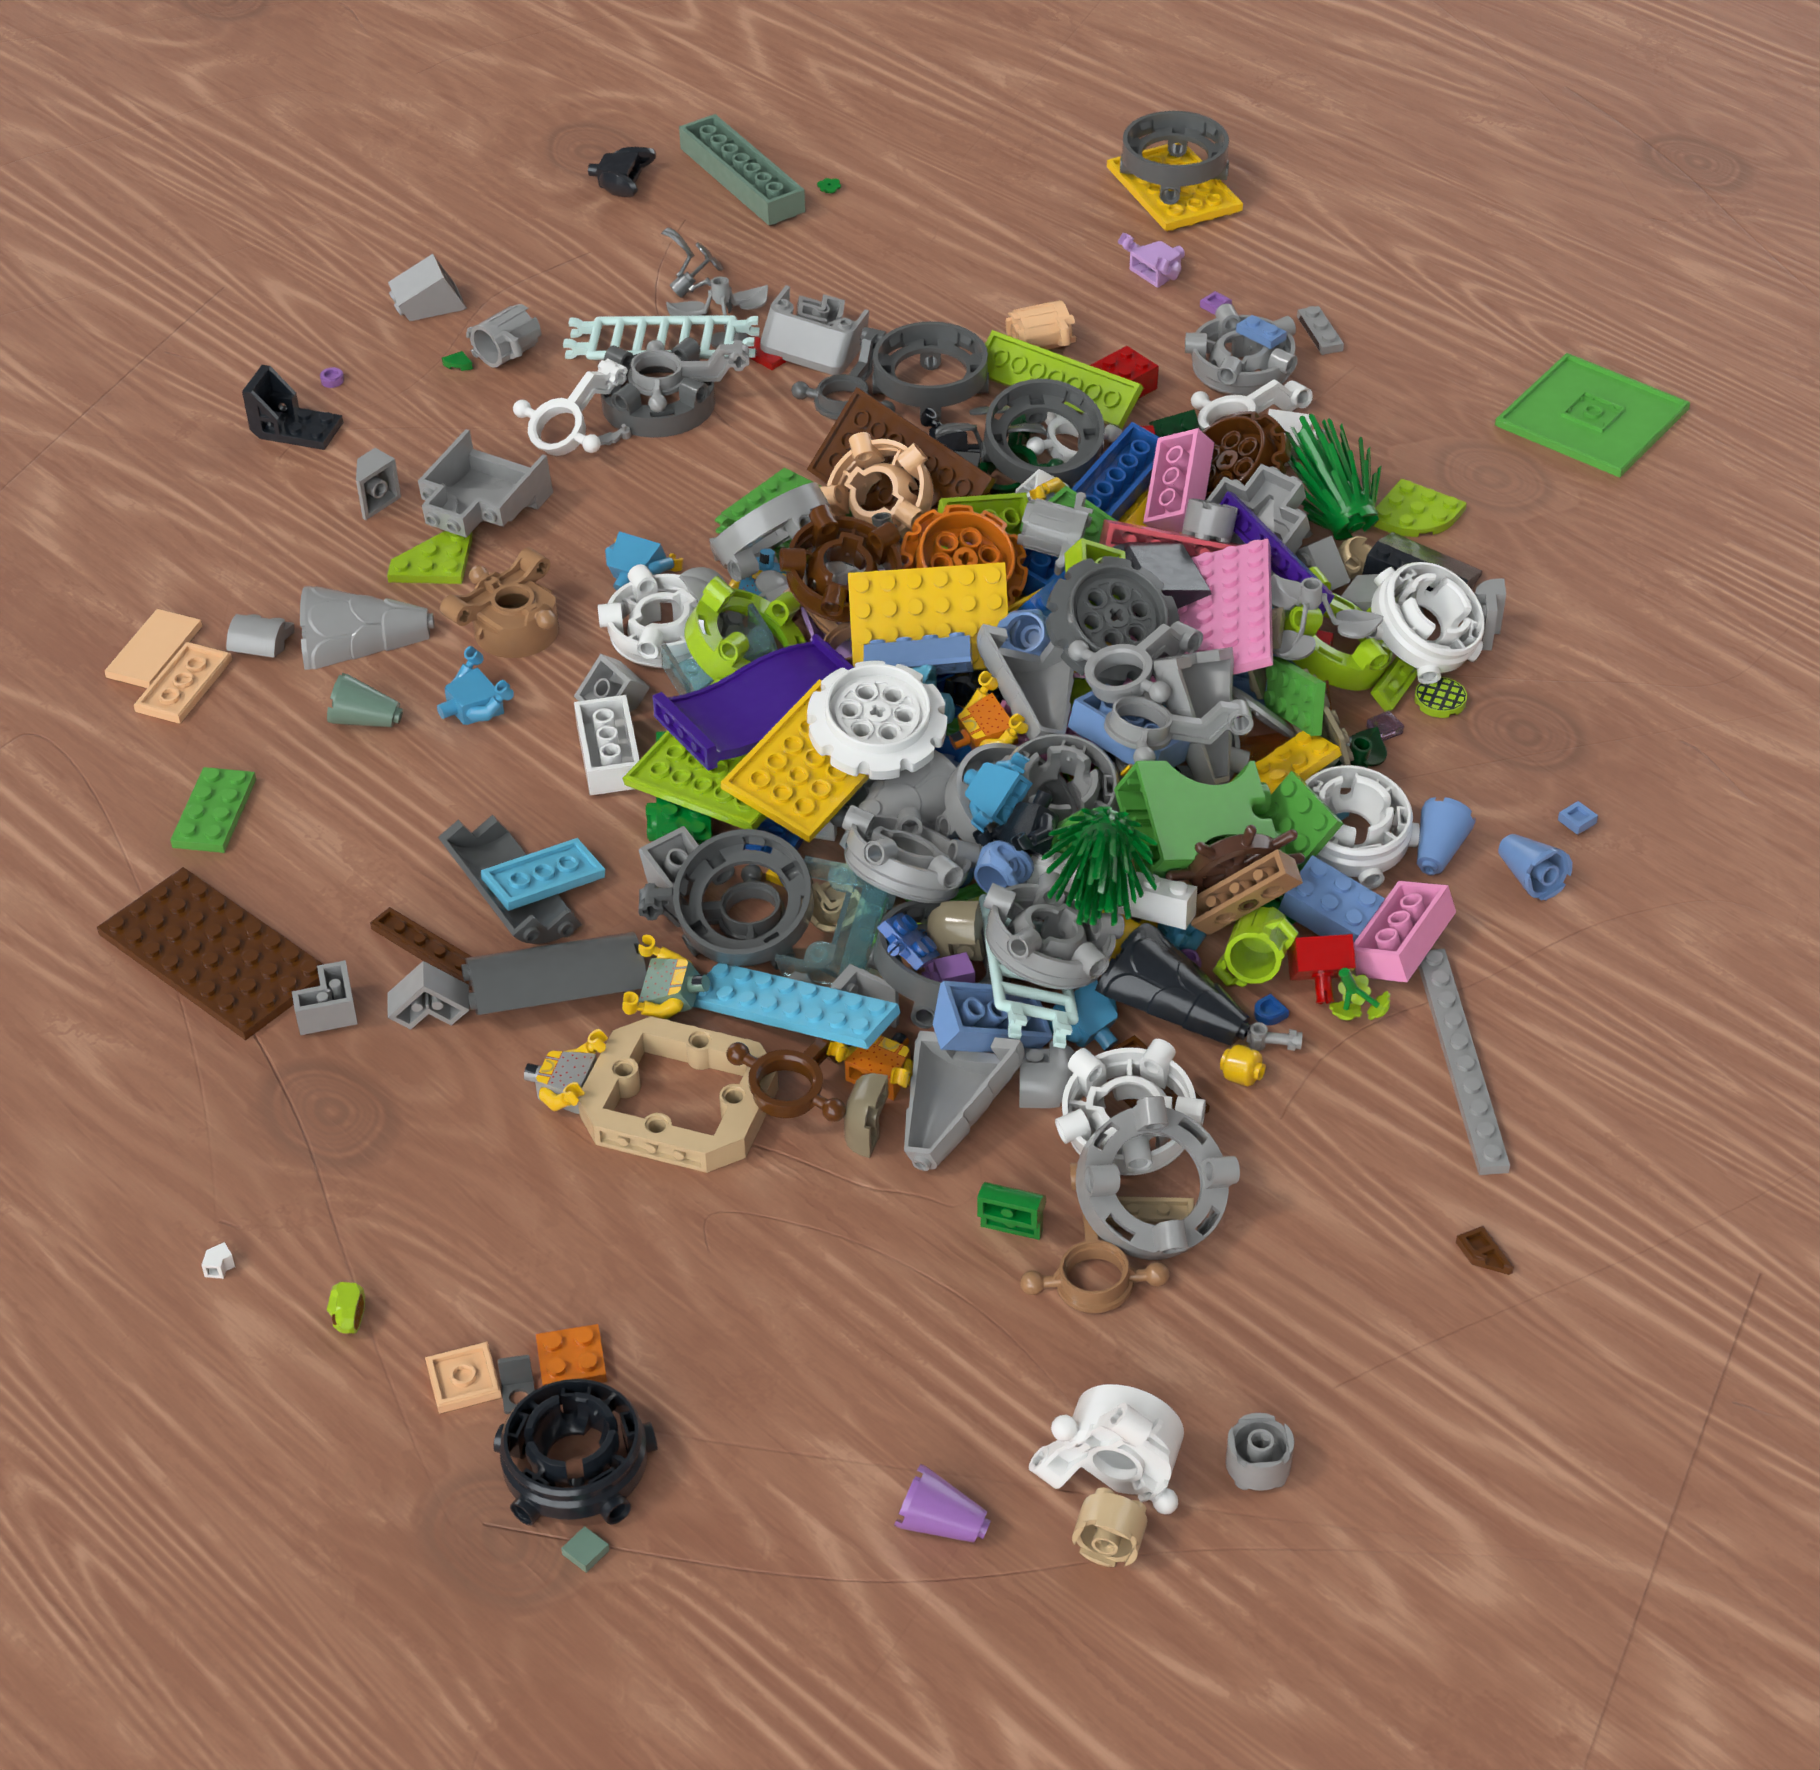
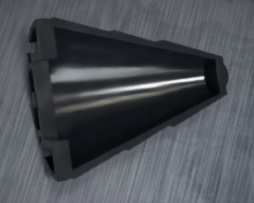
M1150 923L1140 925L1125 939L1120 946L1122 948L1121 952L1117 954L1115 959L1112 958L1110 960L1107 970L1102 974L1095 991L1108 998L1229 1046L1239 1039L1244 1040L1247 1037V1031L1251 1027L1249 1024L1250 1017L1218 983H1213L1194 961L1190 960L1160 929H1157Z

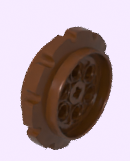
M1256 411L1235 413L1231 417L1214 422L1202 431L1214 442L1205 500L1208 499L1223 477L1230 480L1236 479L1245 486L1261 464L1275 467L1283 474L1287 472L1284 464L1291 458V443L1285 435L1283 427L1268 414H1263L1260 417Z

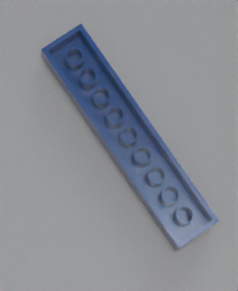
M1131 422L1074 485L1072 490L1076 493L1083 492L1086 495V500L1118 521L1150 485L1157 440L1160 437ZM1024 548L1026 558L1022 566L1028 568V575L1022 594L1028 596L1045 587L1058 576L1054 572L1055 562L1058 557Z

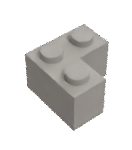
M1332 536L1303 546L1295 553L1307 568L1318 567L1331 583L1330 591L1351 582Z
M346 960L318 965L320 986L292 991L300 1035L358 1024Z
M423 961L388 992V1018L410 1030L428 1014L452 1026L470 1010L468 999L469 985Z

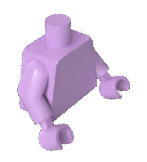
M1127 233L1121 234L1118 243L1130 252L1129 270L1157 288L1170 279H1177L1182 268L1181 259L1185 256L1181 246L1171 248L1162 241L1140 246L1133 241L1134 238Z

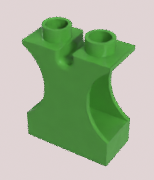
M1136 761L1114 788L1120 812L1129 813L1130 815L1128 816L1132 821L1142 825V827H1134V829L1157 842L1156 846L1141 839L1152 851L1153 865L1149 864L1137 850L1136 852L1151 874L1157 875L1160 878L1166 879V873L1170 870L1187 868L1198 854L1195 851V844L1198 842L1211 845L1221 839L1243 834L1248 825H1254L1257 829L1256 833L1268 835L1273 839L1282 834L1280 831L1275 830L1272 819H1262L1256 816L1265 815L1269 811L1271 792L1268 785L1260 781L1255 761H1249L1232 782L1222 785H1208L1189 779L1173 768L1167 761ZM1285 846L1281 848V851L1284 853L1286 848ZM1133 858L1136 872L1143 873Z

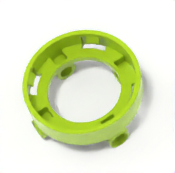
M1318 567L1308 568L1329 590L1331 589V583ZM1334 594L1335 597L1330 603L1335 618L1336 614L1342 610L1363 611L1352 602L1337 594ZM1295 605L1290 610H1284L1286 614L1284 630L1299 632L1303 605ZM1371 607L1366 612H1371ZM1319 608L1308 610L1303 635L1312 636L1315 639V649L1308 657L1291 661L1301 669L1307 668L1311 675L1315 674L1321 681L1338 688L1359 691L1376 685L1393 657V652L1384 641L1364 637L1358 639L1361 644L1353 655L1338 651L1315 635L1322 625L1323 616L1330 619L1327 610L1324 615H1322Z
M715 576L702 593L704 595L688 617L684 629L686 644L691 655L702 670L713 680L716 678L723 679L751 662L743 658L749 649V641L743 633L733 632L723 640L718 630V615L726 610L738 612L757 621L767 628L781 642L784 648L806 643L803 634L791 620L800 608V603L791 592H784L770 602L751 592L730 587L719 576ZM699 619L704 620V629L706 634H703L701 630Z

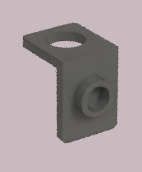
M529 1355L498 1359L505 1414H510L517 1405L510 1401L512 1394L522 1391L529 1395L535 1391Z

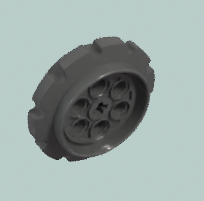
M1104 556L1099 564L1089 558L1070 567L1064 576L1066 580L1060 578L1056 582L1046 605L1052 611L1046 619V628L1051 643L1054 646H1061L1063 648L1062 660L1080 675L1085 674L1084 668L1087 661L1078 662L1070 658L1068 648L1073 641H1085L1094 653L1107 647L1106 642L1112 645L1131 644L1137 646L1160 625L1165 624L1171 627L1174 622L1180 621L1173 597L1165 596L1162 593L1164 584L1156 575L1145 567L1135 570L1132 568L1130 560L1112 556ZM1113 595L1118 596V597L1120 598V600H1118V599H1116L1115 597H1113ZM1089 601L1094 602L1097 606L1092 605ZM1085 624L1090 625L1093 630L1087 628ZM1129 635L1135 637L1137 641L1132 640ZM1162 653L1156 659L1168 656L1165 653ZM1116 665L1101 672L1097 680L1103 684L1120 686L1124 684L1127 678L1132 681L1136 680L1143 670L1133 665Z

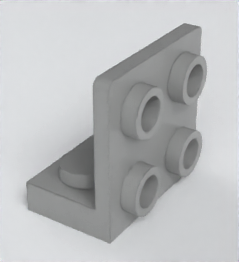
M849 964L831 984L833 989L897 1003L899 1006V992L894 990L884 979L852 964ZM899 1015L889 1026L896 1028L899 1025Z

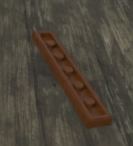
M391 907L370 922L371 929L420 960L469 985V981L463 980L461 965L466 964L465 958L472 956Z

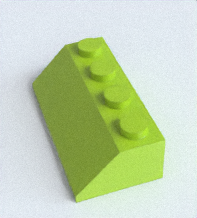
M1026 492L941 498L939 500L938 512L943 513L946 505L958 504L972 506L973 511L978 514L986 510L1007 524L1005 531L1008 534H1016L1018 536V534L1022 533L1019 530L1021 523H1023L1022 518L1026 505L1029 501Z

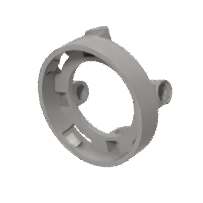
M816 482L799 486L768 501L740 518L720 533L711 543V547L722 566L728 569L731 578L739 582L759 571L756 557H760V550L774 549L789 539H793L794 535L803 526L811 522L809 514L815 507L820 505H828L830 507V504ZM775 556L774 562L778 563V559Z
M1006 743L985 744L973 749L964 757L946 784V810L936 819V832L949 839L961 838L962 841L976 843L973 832L977 828L971 824L973 817L969 809L970 800L965 796V791L969 785L964 782V779L962 780V777L969 769L979 771L983 763L995 764L997 761H1001L1006 755H1011L1019 746ZM1041 757L1038 762V766H1041L1044 763H1046V761ZM1060 774L1057 780L1049 781L1038 789L1053 796L1050 804H1069L1072 808V814L1077 810L1075 800L1066 785L1067 783Z
M1151 1096L1139 1099L1137 1105L1113 1116L1089 1138L1077 1163L1076 1192L1086 1220L1100 1238L1114 1244L1124 1254L1139 1259L1161 1260L1186 1252L1204 1240L1215 1229L1225 1211L1229 1187L1239 1181L1240 1167L1235 1156L1222 1155L1214 1139L1199 1123L1179 1111L1167 1108L1164 1097ZM1111 1127H1114L1117 1130V1132L1109 1138V1140L1106 1142V1144L1100 1151L1098 1147L1100 1146L1102 1141L1108 1136L1104 1132L1110 1129ZM1140 1135H1161L1174 1140L1190 1154L1199 1173L1200 1192L1195 1207L1186 1218L1152 1225L1135 1218L1122 1206L1115 1194L1120 1188V1173L1117 1165L1113 1164V1161L1125 1142ZM1109 1215L1123 1229L1133 1234L1130 1241L1123 1238L1121 1233L1107 1224L1105 1220ZM1204 1220L1201 1226L1197 1230H1195V1228Z

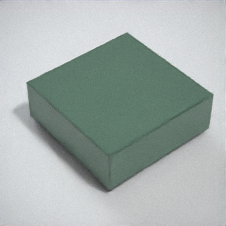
M585 1526L561 1548L562 1555L586 1573L610 1551L609 1544Z

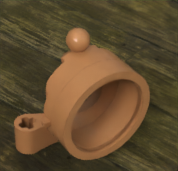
M527 547L519 553L512 566L501 574L498 572L489 574L485 567L475 566L469 573L470 581L476 585L474 590L467 595H448L441 602L440 612L459 626H465L473 622L474 636L477 644L484 651L503 658H521L537 654L549 647L559 633L556 597L552 594V590L536 583V581L548 573L550 560L534 549Z

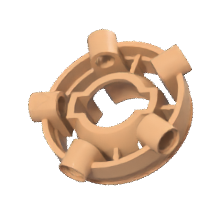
M867 432L854 434L849 438L851 450L837 463L829 477L827 486H821L820 489L829 502L834 516H846L845 514H849L850 506L854 518L864 520L873 525V515L888 512L891 513L893 524L897 525L900 535L904 538L906 532H912L911 528L914 521L922 514L930 511L932 507L933 483L930 473L924 465L928 458L915 443L906 447L894 440H871L870 434ZM894 456L892 464L881 462L885 461L884 457ZM880 473L888 475L893 484L892 495L898 498L895 506L891 511L885 507L877 511L863 510L860 506L865 504L866 495L873 484L882 479ZM913 477L920 481V488H918ZM909 486L912 488V490L919 489V495L916 496L915 494L911 493V491L909 490Z

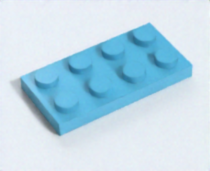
M578 838L481 870L482 881L508 911L605 878V868Z

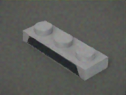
M1319 306L1298 309L1297 318L1321 355L1343 351L1344 343Z

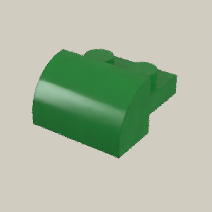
M984 1182L977 1196V1217H981V1227L1040 1240L1043 1231V1211L1046 1205V1195Z

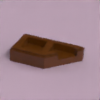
M1484 1226L1457 1235L1456 1244L1472 1265L1507 1275L1513 1273L1514 1266Z

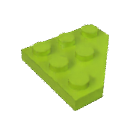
M443 531L392 558L387 573L388 583L462 584L473 538L472 532L466 538Z

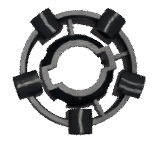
M567 1379L542 1386L524 1397L511 1411L505 1424L499 1426L495 1435L493 1449L494 1452L500 1453L505 1483L509 1491L516 1498L510 1504V1509L514 1516L522 1523L531 1526L541 1515L555 1519L573 1520L600 1514L608 1524L612 1525L619 1523L629 1514L631 1504L626 1498L637 1487L644 1474L648 1452L658 1450L651 1422L642 1424L637 1410L624 1394L601 1382L586 1379ZM613 1411L620 1415L622 1436L628 1455L626 1458L617 1455L620 1441L617 1419L612 1413ZM591 1428L602 1433L598 1442L600 1448L582 1459L583 1477L568 1478L566 1462L552 1460L547 1457L553 1444L564 1437L571 1435L584 1436ZM511 1456L520 1459L527 1457L532 1466V1471L525 1468L521 1472L514 1464Z

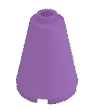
M920 1464L917 1471L923 1473L921 1478L915 1476L899 1512V1515L904 1516V1520L897 1519L894 1526L904 1530L973 1543L977 1537L983 1539L991 1520L985 1518L987 1511L927 1466Z

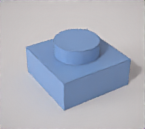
M1579 801L1559 812L1558 821L1577 835L1595 825L1598 819L1597 814Z

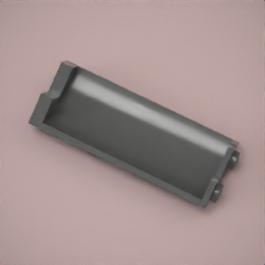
M491 815L473 832L458 819L438 837L516 939L530 944L548 943L562 937L571 936L582 925L558 894L508 911L482 881L481 870L527 855L506 827L494 815Z
M635 932L465 958L466 964H462L461 968L463 980L469 981V985L472 986L473 992L468 993L470 1009H475L476 1015L642 989L647 971L644 957L640 955L638 950L639 940Z

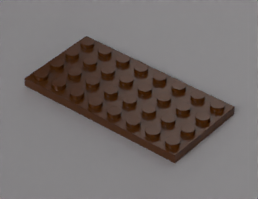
M857 387L807 468L809 472L827 484L837 463L851 450L849 438L854 434L867 432L870 434L871 440L889 439L897 441L906 447L915 443L928 458L924 465L928 469L933 483L931 510L935 509L938 512L939 500L941 498L988 495L997 481ZM894 456L884 457L885 461L881 463L892 464ZM880 473L882 479L873 484L869 489L865 504L860 506L862 509L877 511L885 507L891 511L895 506L898 498L892 495L893 484L888 475ZM913 477L918 488H920V481ZM909 486V490L911 491V493L918 496L919 489L912 490V488Z
M184 867L97 926L98 934L245 1041L294 1005L292 991L320 985L317 966L324 965L323 963Z

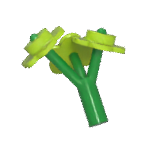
M1342 968L1338 974L1342 981L1338 985V990L1343 994V1001L1330 1003L1329 1008L1332 1010L1333 1015L1342 1020H1352L1355 1017H1360L1362 1015L1361 1005L1365 1001L1371 1004L1367 1010L1369 1020L1382 1017L1387 1013L1390 1008V993L1388 991L1374 999L1370 996L1371 988L1368 987L1369 979L1367 976L1358 975L1356 977L1354 974H1351L1348 968Z

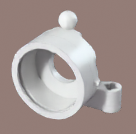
M1099 1385L1088 1389L1080 1396L1073 1417L1059 1415L1054 1419L1051 1431L1058 1440L1041 1447L1029 1463V1470L1055 1489L1062 1487L1082 1467L1114 1491L1136 1494L1140 1502L1152 1501L1157 1512L1171 1514L1178 1507V1496L1167 1486L1184 1437V1428L1175 1411L1154 1395L1124 1385Z

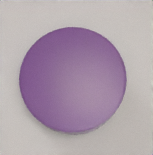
M334 367L324 369L320 373L321 384L327 388L340 386L344 382L342 370Z

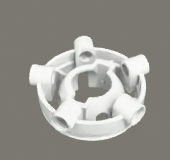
M1413 562L1401 566L1396 571L1389 567L1374 579V583L1378 588L1372 598L1371 612L1384 617L1382 623L1366 638L1383 640L1395 655L1417 669L1418 681L1420 683H1436L1441 679V673L1453 671L1466 660L1474 662L1478 658L1483 648V641L1481 640L1485 627L1484 615L1476 595L1460 577L1450 570L1433 563ZM1428 586L1434 588L1432 591L1426 590ZM1418 606L1426 608L1437 618L1441 628L1438 639L1433 641L1426 640L1435 630V624L1425 617Z
M642 564L636 565L628 573L630 582L619 588L612 595L608 604L598 605L600 627H607L612 645L624 658L641 666L670 668L679 666L692 656L686 644L684 629L688 617L699 601L690 594L684 582L679 578L680 575H652L647 566ZM660 603H672L673 622L665 624L652 623L661 621ZM630 614L627 637L624 635L622 620ZM719 614L717 618V626L719 632L721 633L723 628V619L720 618ZM699 619L701 630L703 634H706L704 629V620Z
M1344 765L1319 771L1305 781L1333 813L1350 812L1358 814L1370 824L1371 827H1368L1364 843L1354 845L1356 828L1343 824L1316 855L1318 859L1349 877H1357L1359 883L1368 889L1377 888L1384 882L1383 872L1394 867L1404 857L1408 847H1417L1420 827L1419 823H1413L1411 804L1401 788L1385 775L1365 767ZM1341 788H1351L1348 794H1340Z
M1154 1039L1148 1049L1119 1048L1100 1053L1096 1056L1086 1048H1082L1076 1051L1068 1062V1069L1073 1074L1068 1080L1063 1093V1116L1056 1118L1055 1124L1062 1141L1065 1144L1071 1142L1076 1152L1080 1155L1094 1132L1111 1119L1104 1110L1106 1108L1104 1096L1108 1095L1111 1090L1117 1101L1162 1096L1165 1100V1106L1172 1109V1097L1166 1096L1161 1089H1165L1168 1086L1178 1095L1175 1110L1189 1116L1201 1126L1204 1121L1206 1101L1196 1099L1195 1091L1188 1075L1173 1061L1176 1054L1174 1047L1165 1040ZM1083 1096L1087 1098L1086 1102L1081 1101ZM1111 1127L1110 1129L1104 1132L1108 1136L1100 1144L1098 1148L1100 1151L1102 1150L1106 1142L1109 1140V1138L1117 1132V1130L1114 1127ZM1155 1134L1140 1135L1122 1145L1114 1158L1113 1164L1117 1165L1120 1175L1146 1174L1161 1169L1174 1161L1184 1151V1148L1174 1140L1168 1142L1169 1138ZM1156 1136L1155 1146L1157 1149L1150 1151L1149 1140Z

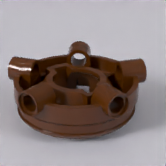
M820 505L810 512L809 518L811 522L803 526L794 535L789 548L780 549V571H786L790 591L805 609L829 621L851 623L848 582L847 585L832 582L833 573L826 568L823 560L825 553L826 559L829 562H847L859 570L864 569L866 566L864 572L880 571L877 564L879 566L882 564L885 570L902 569V561L895 544L900 541V533L891 522H886L876 527L858 518L834 516L828 505ZM812 546L816 548L813 552L807 551ZM813 580L816 581L817 586L815 592L812 590Z

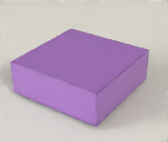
M1216 291L1200 300V307L1214 315L1219 306L1223 304L1232 305L1231 299Z

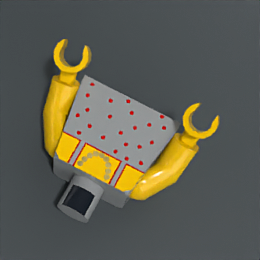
M596 1029L590 1033L587 1042L578 1048L567 1051L548 1052L542 1066L531 1063L526 1065L524 1080L535 1082L537 1098L552 1111L565 1109L579 1114L578 1097L585 1094L582 1087L597 1061L595 1053L596 1051L599 1053L605 1051L606 1044L604 1042L608 1040V1037L602 1030Z

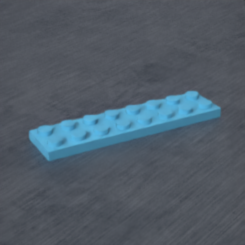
M719 962L707 974L710 980L709 990L707 992H697L693 1006L868 1049L901 1013L897 1003Z

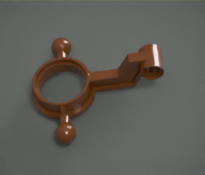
M818 1037L803 1053L786 1049L775 1050L759 1058L751 1055L749 1048L744 1043L735 1042L728 1047L726 1056L731 1064L736 1066L744 1064L751 1068L748 1079L749 1088L756 1105L766 1114L777 1118H795L807 1113L816 1106L822 1110L823 1116L828 1121L837 1122L845 1116L846 1107L843 1101L838 1098L826 1099L819 1095L823 1087L821 1063L826 1058L835 1064L838 1062L835 1060L836 1056H828L826 1054L831 1040ZM786 1070L805 1076L810 1081L811 1088L804 1096L795 1100L785 1101L767 1095L762 1090L760 1081L772 1072Z

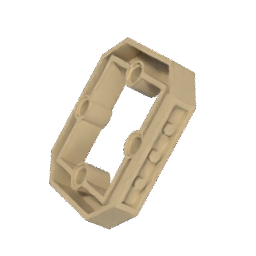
M650 1016L612 1031L606 1043L605 1051L600 1054L582 1087L585 1094L578 1097L580 1118L593 1141L598 1146L708 1173L746 1158L766 1116V1113L756 1105L749 1088L748 1079L751 1068L744 1064L740 1066L731 1064L726 1056L727 1049L732 1043L741 1042L749 1048L750 1054L756 1058L766 1054V1051L760 1042ZM644 1052L687 1062L692 1068L698 1070L712 1068L743 1076L740 1084L727 1085L720 1091L719 1100L722 1120L714 1136L672 1126L671 1119L663 1113H653L644 1119L614 1111L620 1098L633 1097L640 1091L641 1084L638 1064ZM777 1071L766 1075L760 1081L762 1090L772 1098H775L778 1091Z

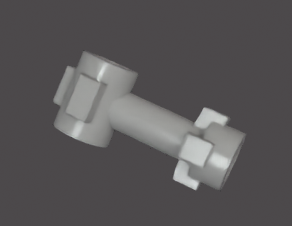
M1257 1022L1253 1023L1250 1030L1247 1031L1246 1042H1248L1250 1048L1257 1051L1263 1050L1266 1043L1287 1045L1288 1050H1301L1303 1032L1289 1029L1288 1034L1268 1032L1265 1024Z

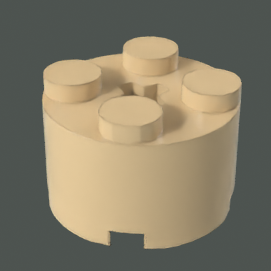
M1098 1488L1095 1494L1088 1496L1083 1501L1072 1535V1542L1074 1545L1076 1542L1081 1547L1080 1553L1085 1558L1099 1565L1115 1567L1116 1562L1126 1561L1124 1566L1130 1565L1138 1556L1147 1526V1516L1145 1514L1147 1508L1142 1502L1117 1495L1109 1488Z

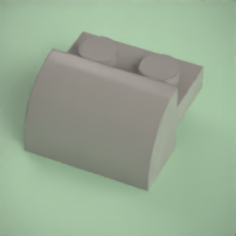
M1504 579L1486 580L1479 584L1475 591L1484 615L1485 627L1481 640L1483 641L1482 650L1492 651L1494 634H1500L1506 600Z
M236 614L228 629L227 651L276 657L284 650V640L294 633V623L285 622L283 618L267 619L261 618L257 614Z

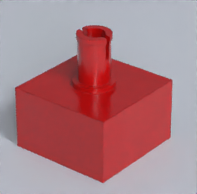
M1353 934L1297 937L1287 949L1290 981L1314 979L1316 1004H1323V1002L1325 1004L1333 1003L1332 978H1340L1338 973L1342 968H1348L1350 972L1356 969Z

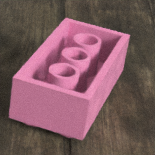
M1199 428L1158 438L1143 521L1147 527L1180 533L1183 530L1188 500L1191 498L1205 500L1214 442Z
M1398 881L1354 942L1356 975H1365L1372 979L1408 982L1456 913L1449 886Z

